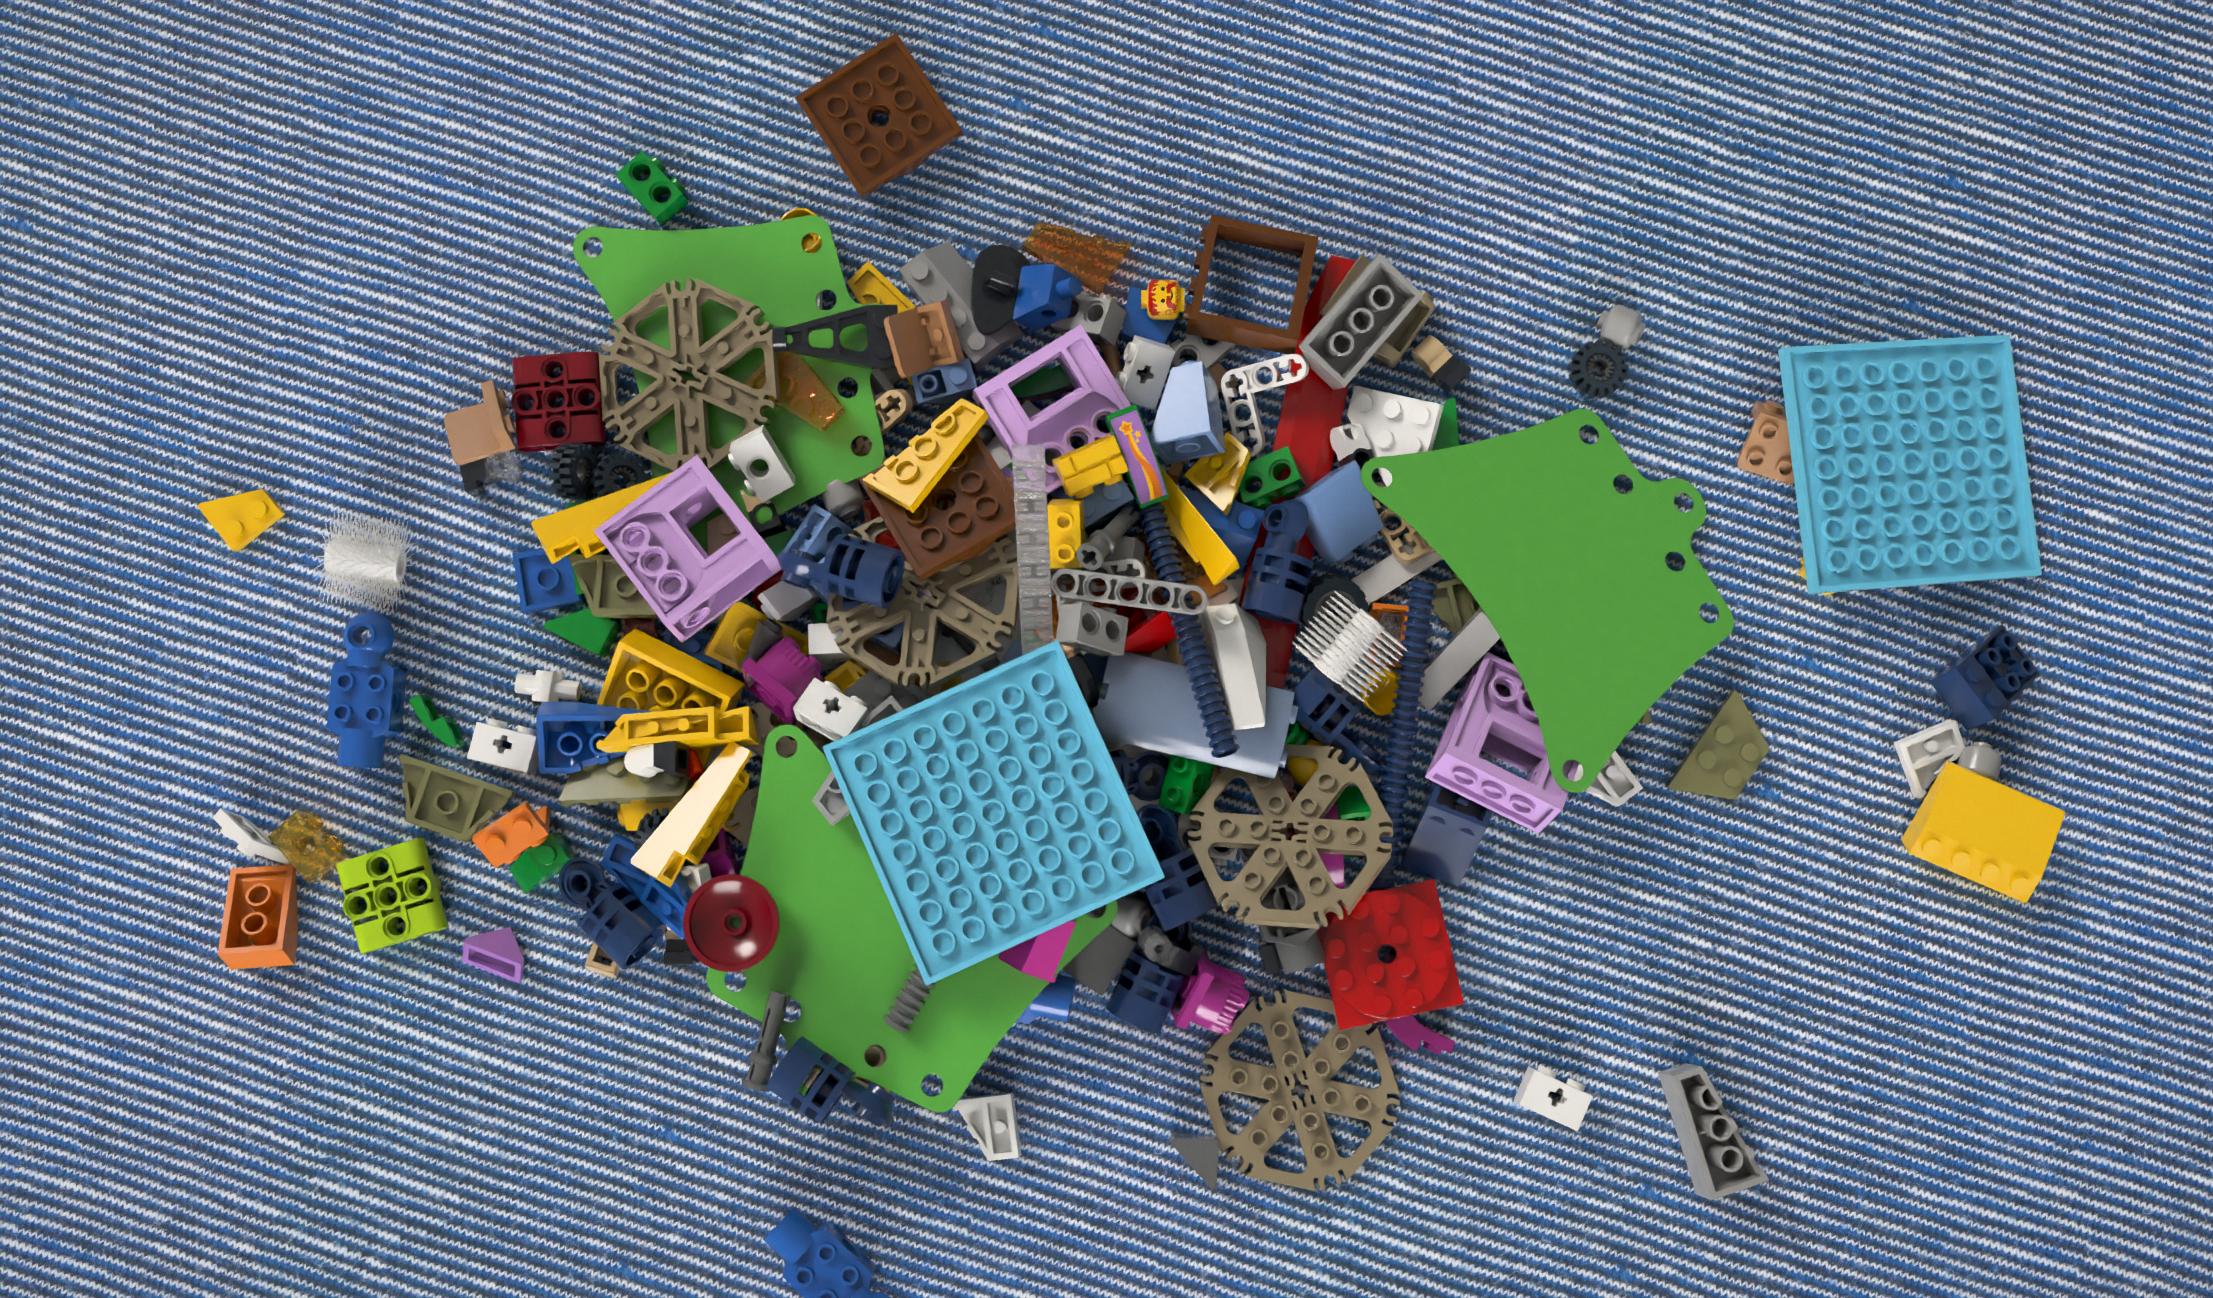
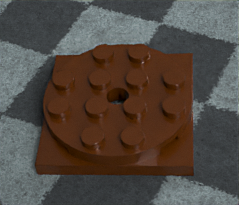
M897 33L795 97L797 103L861 199L891 180L911 173L921 166L930 155L963 135L962 129ZM877 114H885L889 117L886 126L878 127L872 124L873 118Z
M978 433L975 434L914 513L867 487L863 479L870 473L859 478L863 488L889 529L893 539L901 551H903L905 558L919 581L926 579L950 564L963 562L979 555L991 546L998 537L1030 520L1027 510ZM883 465V466H881V467L875 469L874 471H872V472H870V473H872L873 475H875V474H876L879 470H881L885 465ZM947 498L955 501L953 507L948 510L938 508L940 501Z

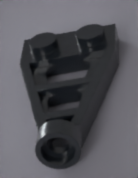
M897 304L866 305L789 327H773L774 352H790L866 369L896 368L889 339L885 332L884 319L897 314L898 306ZM863 324L867 328V348L864 351L844 348L840 343L841 331L852 325ZM831 329L833 331V346L831 348L812 347L809 344V334L815 330ZM787 335H791L793 338L791 344H787Z

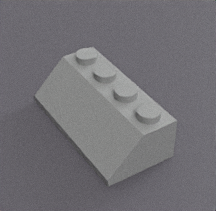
M949 241L922 251L899 269L903 282L922 305L948 299L963 355L966 359H970L971 366L976 372L1024 335L1012 319L999 331L991 335H983L977 330L971 311L973 271Z
M1379 253L1301 342L1299 348L1311 369L1333 390L1345 388L1424 295Z

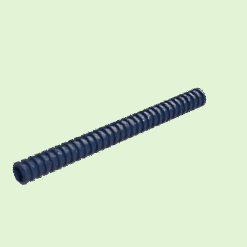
M1162 501L1140 509L1138 503H1136L1135 508L1140 511L1139 519L1142 520L1141 527L1145 529L1143 534L1145 537H1148L1146 543L1148 546H1151L1149 553L1154 555L1152 563L1156 564L1154 569L1156 573H1159L1157 579L1187 584V578L1183 577L1185 571L1183 568H1180L1182 561L1177 559L1179 551L1175 550L1176 542L1172 541L1174 535L1172 532H1169L1171 526L1169 523H1166L1168 516L1163 514L1165 507L1161 505ZM1160 586V589L1165 591L1163 598L1167 600V604L1170 600V592L1166 587ZM1188 593L1185 602L1189 608L1196 609V606L1191 604L1193 596ZM1169 612V617L1173 618L1171 621L1172 627H1176L1174 634L1179 637L1177 644L1182 646L1180 654L1185 656L1183 657V663L1187 664L1185 670L1187 673H1190L1188 680L1193 683L1191 689L1196 692L1194 699L1199 701L1197 709L1202 711L1200 718L1205 721L1203 728L1208 730L1205 735L1206 738L1211 740L1208 744L1210 748H1213L1211 752L1212 757L1222 758L1236 753L1240 747L1239 744H1235L1237 737L1235 734H1232L1234 727L1229 725L1231 718L1229 715H1226L1228 708L1223 706L1225 699L1220 696L1222 689L1217 687L1219 679L1214 677L1216 670L1211 668L1213 660L1208 658L1210 657V651L1206 650L1208 644L1206 641H1203L1205 635L1204 632L1200 631L1202 625L1197 622L1199 615Z
M1409 582V586L1412 587L1411 592L1407 594V596H1410V601L1406 602L1409 610L1405 611V616L1408 617L1407 621L1403 623L1406 626V630L1402 631V635H1405V638L1401 640V644L1407 651L1404 649L1399 651L1403 656L1398 661L1401 667L1397 669L1399 679L1395 680L1398 688L1394 689V693L1397 695L1392 701L1395 703V707L1391 708L1394 717L1390 718V722L1393 724L1388 730L1391 732V736L1387 737L1390 745L1386 746V751L1389 753L1384 758L1387 761V765L1383 766L1386 774L1382 775L1384 784L1381 785L1380 789L1383 790V794L1379 795V799L1382 800V804L1393 823V837L1385 836L1380 841L1392 844L1391 858L1370 885L1371 888L1378 890L1394 888L1393 880L1397 877L1394 874V870L1398 869L1395 861L1399 860L1397 851L1401 849L1398 841H1402V836L1399 833L1403 831L1401 822L1405 820L1402 813L1406 812V808L1403 805L1407 802L1405 793L1409 792L1406 784L1410 783V779L1407 776L1411 774L1409 764L1413 763L1410 755L1414 754V750L1411 748L1416 742L1413 740V735H1417L1414 726L1418 725V721L1415 719L1420 714L1417 711V706H1421L1418 698L1422 696L1420 687L1424 685L1421 682V677H1425L1422 669L1426 667L1424 658L1428 657V654L1425 653V648H1429V644L1426 641L1430 638L1428 629L1432 628L1429 620L1433 619V615L1430 613L1431 609L1435 607V605H1432V600L1436 599V595H1433V591L1437 590V585H1434L1435 583Z

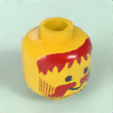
M1151 280L1148 283L1147 290H1141V309H1147V315L1150 319L1175 320L1178 318L1179 312H1184L1185 289L1180 288L1176 280Z

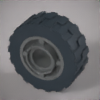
M1326 573L1311 579L1312 581L1308 585L1299 621L1302 623L1301 626L1305 630V626L1308 629L1310 628L1315 634L1317 633L1330 644L1331 642L1326 640L1319 631L1317 632L1309 621L1314 625L1316 624L1322 631L1324 630L1334 640L1335 636L1330 634L1328 630L1326 631L1313 616L1323 621L1328 627L1330 626L1337 634H1340V632L1326 622L1318 612L1330 618L1337 626L1339 625L1342 629L1344 628L1333 617L1327 615V612L1321 606L1328 609L1329 604L1326 601L1330 604L1336 603L1330 597L1332 596L1353 613H1357L1335 591L1348 599L1357 608L1363 609L1365 612L1369 608L1368 602L1365 600L1366 595L1359 589L1360 587L1349 578L1342 577L1336 573H1333V575ZM1338 605L1337 609L1346 614L1350 619L1353 618ZM1337 612L1333 613L1334 615L1338 616L1345 624L1349 623L1345 619H1343L1342 616H1340Z

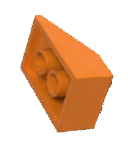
M290 864L231 869L217 955L231 970L295 965L298 942L296 866Z

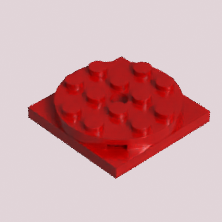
M1435 879L1365 893L1349 916L1344 906L1340 905L1343 910L1342 920H1339L1335 912L1330 911L1326 913L1325 917L1328 926L1324 927L1322 925L1317 932L1327 959L1324 962L1339 1030L1464 1004ZM1391 945L1394 947L1396 958L1393 962L1383 963L1379 960L1378 950L1381 946Z

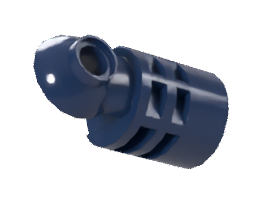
M1292 499L1283 501L1280 504H1272L1263 515V526L1267 529V537L1264 547H1259L1256 550L1241 608L1252 615L1286 624H1298L1314 566V562L1294 554L1297 542L1304 535L1308 524L1307 508L1301 501Z
M839 534L834 538L827 551L824 564L818 563V557L797 549H791L790 553H777L779 565L783 570L782 581L803 589H808L811 581L822 584L825 592L887 609L895 600L905 567L903 551L845 534Z
M1314 665L1292 689V692H1295L1293 705L1298 706L1296 721L1325 746L1332 743L1342 750L1343 757L1340 760L1342 764H1347L1353 757L1356 759V768L1361 763L1365 772L1382 769V764L1377 760L1380 753L1361 736L1358 735L1353 739L1343 730L1362 708L1363 702L1358 697L1356 698L1340 684L1328 678ZM1330 693L1332 697L1321 708V710L1316 715H1314L1312 711L1320 704V702L1327 696V694Z
M1123 749L1109 751L1128 796L1133 795L1140 800L1149 802L1160 799L1169 764L1168 757L1159 752L1148 751L1140 753L1135 758H1128ZM1152 768L1153 776L1151 777V779L1144 782V772L1147 769Z
M1155 804L1144 805L1139 808L1136 813L1165 875V878L1143 888L1163 930L1167 931L1217 907L1218 904L1191 847L1184 849L1177 835L1178 821L1175 815L1162 806Z
M579 857L570 860L563 866L558 882L561 895L570 905L587 911L585 916L578 920L577 927L622 970L634 966L658 943L665 932L666 925L622 883L612 885L605 879V875L599 865L592 860ZM583 877L587 879V887L584 885Z
M1154 913L1147 921L1144 931L1145 939L1140 950L1131 951L1106 1009L1132 1025L1159 1034L1186 976L1170 969L1161 961V956L1171 937L1182 941L1185 934L1191 936L1192 926L1191 921L1167 930L1162 935L1163 927L1156 913Z
M801 1036L790 1048L766 1086L768 1090L816 1123H823L843 1095L846 1094L856 1101L852 1109L874 1125L878 1126L882 1120L891 1126L893 1124L891 1105L896 1099L873 1082L870 1083L868 1088L854 1080L856 1072L804 1036ZM821 1066L823 1070L814 1079L806 1094L803 1095L802 1092Z

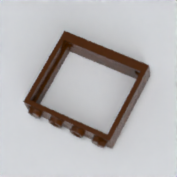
M1211 215L1209 227L1203 226L1199 243L1205 245L1204 251H1197L1194 269L1199 270L1198 278L1191 277L1188 295L1194 296L1192 304L1186 303L1183 320H1188L1186 334L1286 355L1295 354L1318 237ZM1216 238L1301 256L1287 330L1200 312Z

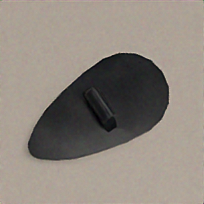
M1004 245L989 246L980 252L974 264L971 281V311L977 330L983 335H991L999 331L1011 320L1014 314L1021 269L1024 266H1031L1027 258L1012 247Z

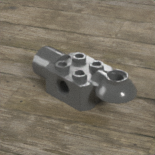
M1288 832L1282 833L1286 836V840H1289ZM1238 848L1243 858L1247 861L1257 850ZM1288 866L1261 901L1263 907L1294 911L1304 907L1305 900ZM1315 916V921L1318 923L1320 928L1322 924L1319 921V917ZM1258 925L1262 940L1275 943L1285 974L1327 961L1317 932L1318 929Z

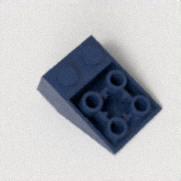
M2002 624L1945 665L1929 682L1968 731L1995 719L2040 673L2016 643L2014 637L2009 634Z
M1431 781L1401 864L1459 886L1488 827L1493 811Z

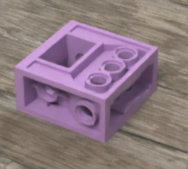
M1081 324L974 389L972 396L978 407L986 411L989 417L987 419L988 423L1016 468L1030 483L1031 492L1037 501L1062 487L1055 467L1048 466L1044 462L1043 454L1053 453L1056 457H1060L1075 450L1070 444L1071 437H1079L1084 445H1087L1104 436L1111 435L1110 432L1107 434L1100 432L1096 426L1097 421H1105L1106 415L1131 406ZM1057 359L1076 390L1031 418H1028L1010 388Z
M698 455L694 456L594 530L663 624L681 643L781 570L778 559ZM719 507L739 532V535L708 556L688 529Z
M1486 652L1465 678L1425 778L1539 834L1562 811L1569 792L1562 789L1554 780L1539 720L1515 665ZM1496 685H1505L1510 691L1508 692ZM1480 751L1528 773L1526 779L1478 757ZM1568 760L1564 763L1563 774L1568 780H1574L1579 762Z

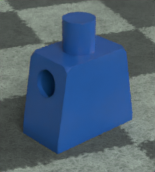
M1055 264L1022 267L1013 320L1035 332L1067 317L1070 313L1072 297L1079 295L1082 291L1080 280Z
M1130 286L1121 340L1127 343L1132 342L1134 335L1167 345L1184 312H1179V316L1175 320H1152L1147 315V309H1141L1142 289Z

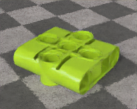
M424 838L409 840L336 864L345 897L343 911L351 919L360 954L386 948L449 927L440 896L441 881L433 872ZM383 858L389 863L388 871L385 874L379 869L380 861ZM421 868L425 869L423 871L412 873L409 875L406 874L408 872H412ZM421 878L427 883V890L424 894H421L417 888ZM369 885L368 888L352 892L353 889ZM391 888L397 892V900L394 904L388 899V892ZM361 897L367 902V909L364 913L358 908V902ZM433 899L434 901L417 907L415 906V904ZM378 916V919L369 921L361 924L360 922ZM399 918H402L406 923L405 931L402 934L396 929V922Z

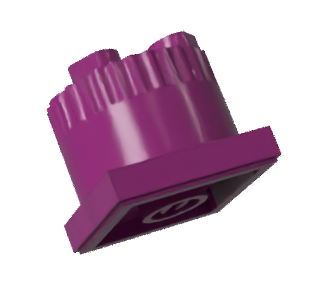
M786 636L783 640L777 641L757 662L751 658L747 659L742 664L746 690L787 725H794L798 721L793 710L794 705L814 678L821 682L824 681V678L820 674L823 667L818 660L811 655L806 658L799 651L800 647L792 638Z
M1204 949L1191 975L1185 976L1171 1007L1175 1025L1186 1030L1189 1023L1192 1022L1216 1033H1230L1234 1026V1017L1238 1008L1243 1009L1249 996V991L1244 989L1245 979L1243 975L1210 961L1207 950Z

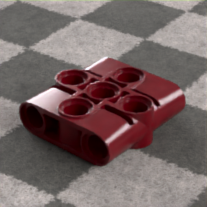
M598 352L547 354L512 359L514 393L511 397V406L515 411L518 451H552L558 446L561 447V444H588L593 447L606 445ZM558 366H563L561 376L552 378V371ZM595 393V401L591 405L584 406V398L588 394ZM559 396H564V404L560 408H554L555 399ZM534 398L533 407L530 410L524 411L523 405L525 401ZM565 425L567 428L566 434L562 438H556L555 432L557 428Z

